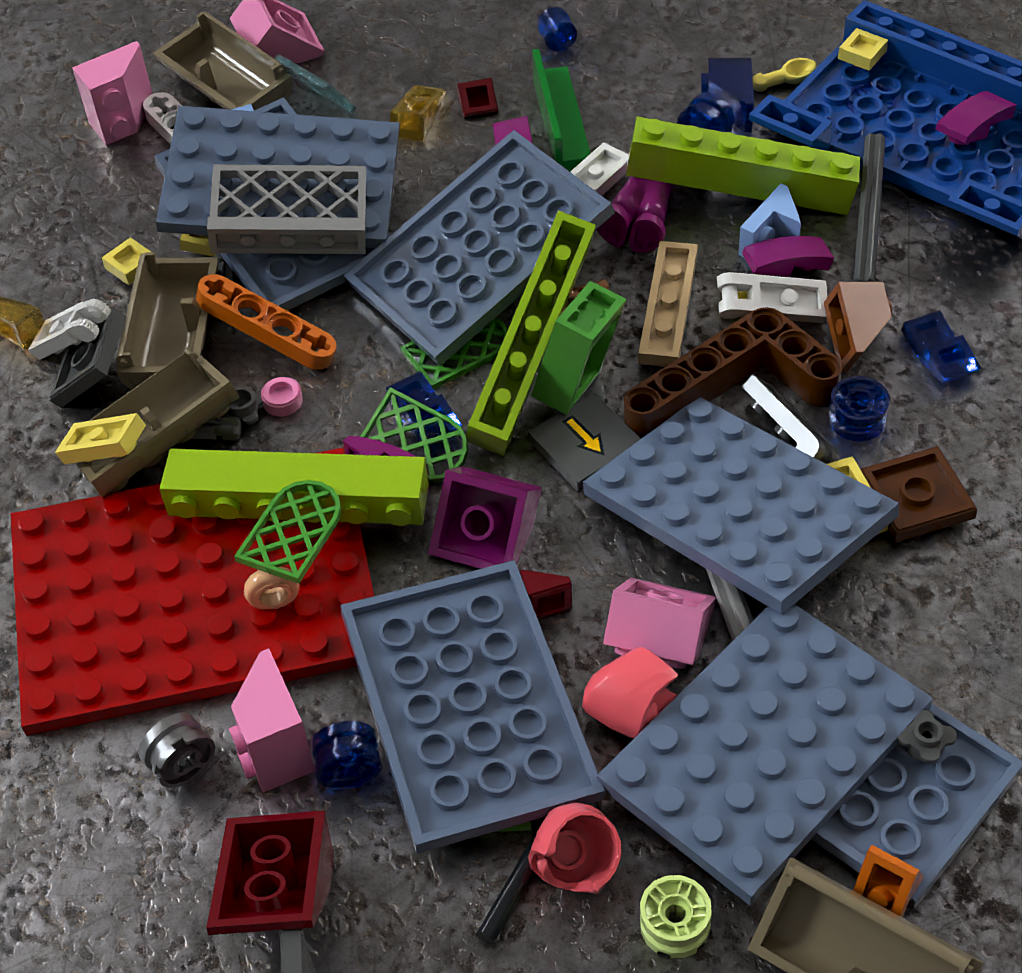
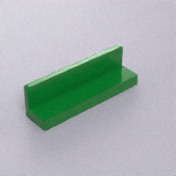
M533 49L534 86L552 158L570 172L589 156L591 152L567 66L544 69L540 50Z

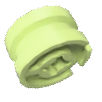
M669 875L653 881L645 889L640 901V929L647 946L654 952H663L670 955V958H686L697 953V949L704 942H707L711 930V900L700 884L682 875ZM669 912H675L676 916L680 917L682 921L679 923L669 921Z

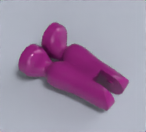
M630 176L627 183L613 200L612 206L615 213L596 229L597 232L609 244L621 247L626 240L629 227L633 224L629 237L631 250L637 253L655 250L659 247V241H663L666 235L664 222L674 184Z

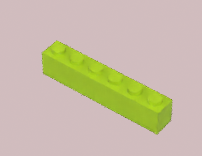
M636 117L626 176L759 200H766L782 183L788 186L795 206L848 215L859 184L860 157L810 148L808 146L781 143L769 139L737 135L731 132L698 128L692 125L687 126L658 119Z
M558 210L469 421L466 433L469 443L496 454L505 455L539 372L554 323L565 309L590 248L596 228L595 224Z
M170 449L159 489L168 516H179L182 518L194 516L220 517L222 519H260L272 499L282 488L294 482L312 480L323 482L332 487L339 496L341 516L338 522H349L352 524L385 523L404 526L407 524L423 525L429 481L425 457ZM308 489L292 493L294 500L310 495ZM314 490V491H315V494H316V493H319V492H322V491H319V490ZM287 496L279 505L289 502ZM331 496L318 500L321 509L336 505ZM313 502L297 506L300 516L316 511ZM292 508L276 513L278 520L295 518ZM334 513L325 515L326 521H330ZM316 518L307 522L316 523L320 522V519Z

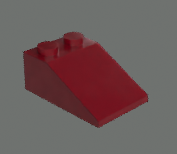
M325 810L227 818L206 927L208 935L314 927L330 891L334 851Z

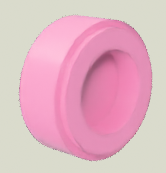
M274 378L268 381L261 390L263 407L266 412L273 416L291 415L303 403L301 387L292 378Z

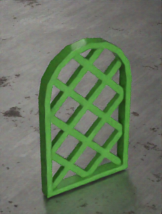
M497 317L494 318L489 329L483 328L478 332L479 334H487L485 343L471 341L472 339H470L464 345L461 354H453L449 358L459 360L456 369L443 367L444 363L441 366L424 365L428 355L421 349H415L414 347L417 345L413 342L405 344L400 348L415 370L419 372L432 389H435L494 360L498 355L501 345L491 344L492 336H503L505 338L508 329L503 321ZM496 325L500 327L502 330H496ZM469 347L482 348L480 357L467 355ZM488 349L494 350L493 352L487 354ZM411 354L421 355L419 362ZM464 361L471 362V363H469V364L463 366ZM425 371L435 372L433 379ZM440 373H445V374H447V375H445V376L439 378Z
M391 387L360 436L368 438L374 426L377 425L378 435L369 437L370 439L386 443V438L400 435L401 449L409 452L423 447L430 475H428L430 482L443 481L445 473L436 475L433 464L448 460L450 469L464 466L469 453L468 439L461 426L449 416L443 415ZM396 396L411 405L399 408ZM391 400L394 410L383 413ZM420 409L435 417L422 420ZM415 410L417 423L403 427L400 414ZM395 416L398 429L384 433L381 420ZM444 421L457 430L446 433ZM438 422L441 435L427 439L424 427ZM419 428L422 441L408 445L405 432ZM461 436L463 449L451 452L448 439ZM443 441L446 454L432 458L429 445ZM460 456L459 461L454 465L453 458Z
M312 480L294 482L282 488L272 499L235 554V561L300 584L338 524L341 516L339 496L332 487L323 482ZM308 489L309 496L294 500L292 493ZM314 490H319V491H322V492H319V493H316V494H315V491H314ZM287 496L289 502L279 505ZM331 496L336 505L321 509L318 500ZM313 502L316 511L300 516L297 506ZM292 508L295 518L279 523L276 513ZM334 513L330 522L327 523L325 515ZM271 517L274 525L263 528ZM319 518L323 527L307 532L303 522ZM298 524L301 534L285 539L282 529ZM277 531L280 541L264 546L261 536ZM321 535L313 547L310 538ZM256 539L259 548L248 551ZM305 541L308 551L292 555L288 545ZM283 547L286 558L270 562L267 552ZM261 554L264 562L252 559L251 557ZM305 559L300 569L297 570L295 562ZM289 564L292 572L278 567Z

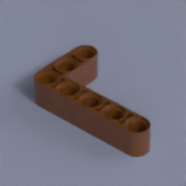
M769 307L758 308L631 388L624 396V423L642 439L688 404L700 397L710 402L762 367L808 404L815 407H828L838 399L842 363L838 357L778 310Z

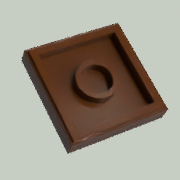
M938 446L860 469L872 489L899 503V516L888 526V531L895 543L976 518L977 507Z

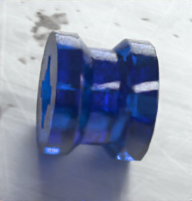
M562 7L548 8L539 16L537 29L550 50L559 52L573 45L577 38V29L565 9Z

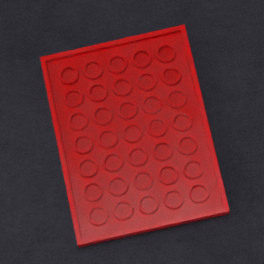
M344 447L317 453L345 454ZM160 484L110 493L103 498L95 496L10 513L21 727L25 735H34L239 692L259 653L268 648L284 682L358 667L343 622L340 605L374 596L360 524L338 522L301 580L299 592L295 599L279 609L261 610L251 606L244 596L245 582L258 569L238 563L234 557L259 519H222L220 517L194 516L182 518L179 516H168L159 489ZM267 521L263 528L274 525L273 521ZM321 521L316 523L303 522L307 532L323 527ZM298 524L282 529L285 539L301 534ZM277 531L261 536L264 546L280 541ZM321 535L310 538L313 547ZM256 539L248 551L259 548ZM305 541L288 545L292 555L308 551ZM283 547L267 552L270 562L286 558ZM261 554L251 557L252 559L264 562ZM305 559L295 562L297 570L300 569ZM289 564L282 566V567H287V568H289V569L291 570Z

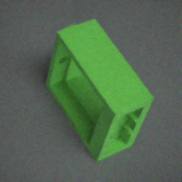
M592 281L588 282L554 323L531 393L532 397L566 415L569 413L601 372L627 300L626 298Z

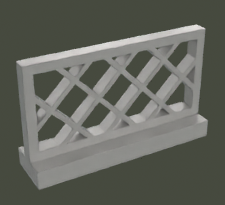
M213 164L210 217L207 220L210 253L366 254V166ZM221 178H238L243 184L230 192L221 185ZM266 178H276L282 183L270 193L259 185ZM303 179H315L320 183L309 193L298 185ZM342 179H358V185L348 193L339 188L336 183ZM252 189L261 199L251 207H248L239 198ZM291 190L301 199L287 208L278 198ZM327 190L339 198L328 208L316 200ZM231 204L241 212L237 217H219V213ZM269 205L281 213L277 217H260L257 215ZM308 205L319 213L316 217H298L296 215ZM347 205L358 214V218H338L335 214Z

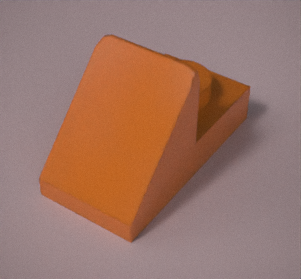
M871 845L867 850L853 891L903 918L909 900L919 887L924 875L919 869Z

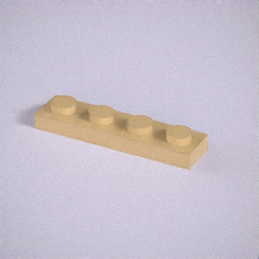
M659 241L638 352V364L666 367L680 358L698 256V244Z

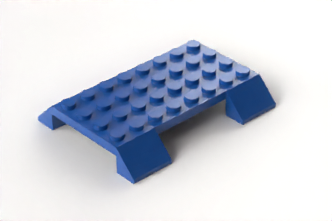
M863 0L845 19L843 42L856 28L888 39L887 52L872 69L868 71L838 59L841 43L785 100L769 94L749 114L750 121L808 147L859 156L861 170L863 168L865 137L869 133L875 135L881 133L885 137L883 179L1022 239L1021 60ZM984 91L1017 104L1013 118L991 125L987 138L970 142L969 145L953 143L948 139V135L936 130L937 122L950 110L971 96Z

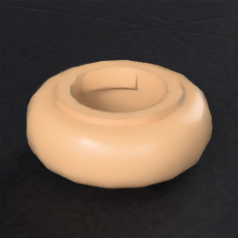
M281 566V567H278V568H281V569H284V570H287V571L292 572V571H291L289 568H287V567H282V566ZM257 570L245 582L244 596L248 603L256 609H279L295 599L298 595L300 584Z

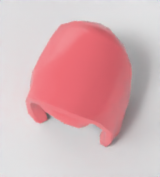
M637 647L603 666L590 678L584 689L582 707L593 719L615 732L634 739L677 697V694L665 687L676 680L678 674L650 650Z
M570 803L549 811L537 831L528 860L531 869L543 881L557 888L574 892L599 894L600 890L605 887V884L617 870L621 858V840L615 825L599 809L587 804Z

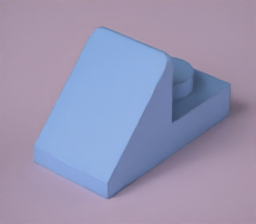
M781 183L740 227L739 256L744 258L742 255L744 247L756 242L779 237L800 236L801 221L788 186Z

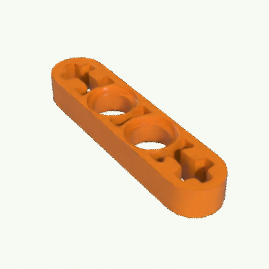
M210 274L200 279L197 287L196 301L205 312L308 368L321 370L332 364L337 346L335 339L329 333L224 276ZM251 308L259 315L256 317H246L239 310ZM284 326L290 329L293 334L281 336L274 332L273 328Z

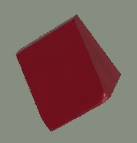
M492 77L457 83V96L464 118L499 112Z
M530 570L519 571L537 619L573 608L570 577Z

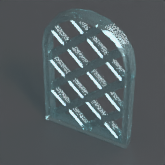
M279 54L275 56L274 59L283 64L286 72L297 81L353 114L357 108L330 83Z

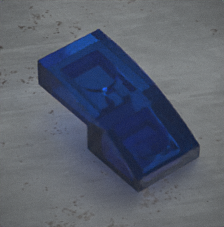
M941 310L904 322L901 331L907 342L927 370L942 384L980 372L981 366L963 335L954 336Z
M421 371L386 387V393L391 387L431 409L449 416L462 427V424L443 395H436ZM396 396L399 408L411 405ZM420 409L422 420L435 417ZM415 410L400 414L406 426L417 423ZM444 421L446 433L457 430ZM438 422L424 427L427 439L441 435ZM419 428L412 430L411 432L421 442Z

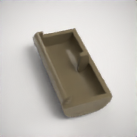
M205 11L196 16L198 21L196 24L153 52L157 62L167 67L182 78L183 81L193 86L223 109H234L251 104L253 110H256L283 97L287 101L292 91V77L286 72L283 64Z
M146 252L140 255L116 357L118 365L117 375L127 387L134 389L187 350L195 351L198 356L202 355L209 313L202 310L196 301L197 287L200 279L210 274L218 275L219 257L155 258L153 252Z
M187 350L89 420L137 413L146 424V427L139 436L134 450L120 458L111 457L75 464L103 498L108 493L117 492L125 487L129 478L141 469L157 464L163 454L177 443H184L190 440L195 435L197 429L210 419L223 416L229 410L230 405L239 399V395L232 383L202 355L198 356L195 351Z
M790 857L747 949L787 973H981L985 963L793 857Z

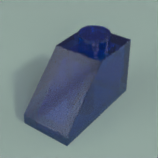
M708 58V73H701V95H708V110L743 132H752L753 122L749 120V114L754 110L751 58Z

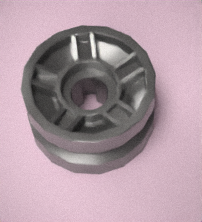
M175 713L156 723L145 734L139 745L138 754L141 761L147 768L152 770L154 777L162 786L175 788L189 783L199 776L214 757L216 747L212 738L201 730L199 723L192 715L188 713Z

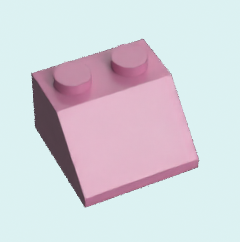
M242 0L230 17L236 33L285 67L321 57L325 52L305 13L279 0Z
M137 41L72 67L88 122L106 146L139 131L146 118L143 101L153 93L141 47Z
M631 577L613 590L603 644L614 646V652L619 655H624L637 647H643L650 650L672 668H686V664L693 665L701 655L717 598Z
M270 649L263 650L256 658L231 705L237 725L228 728L246 778L250 779L256 776L262 793L316 771L299 713Z

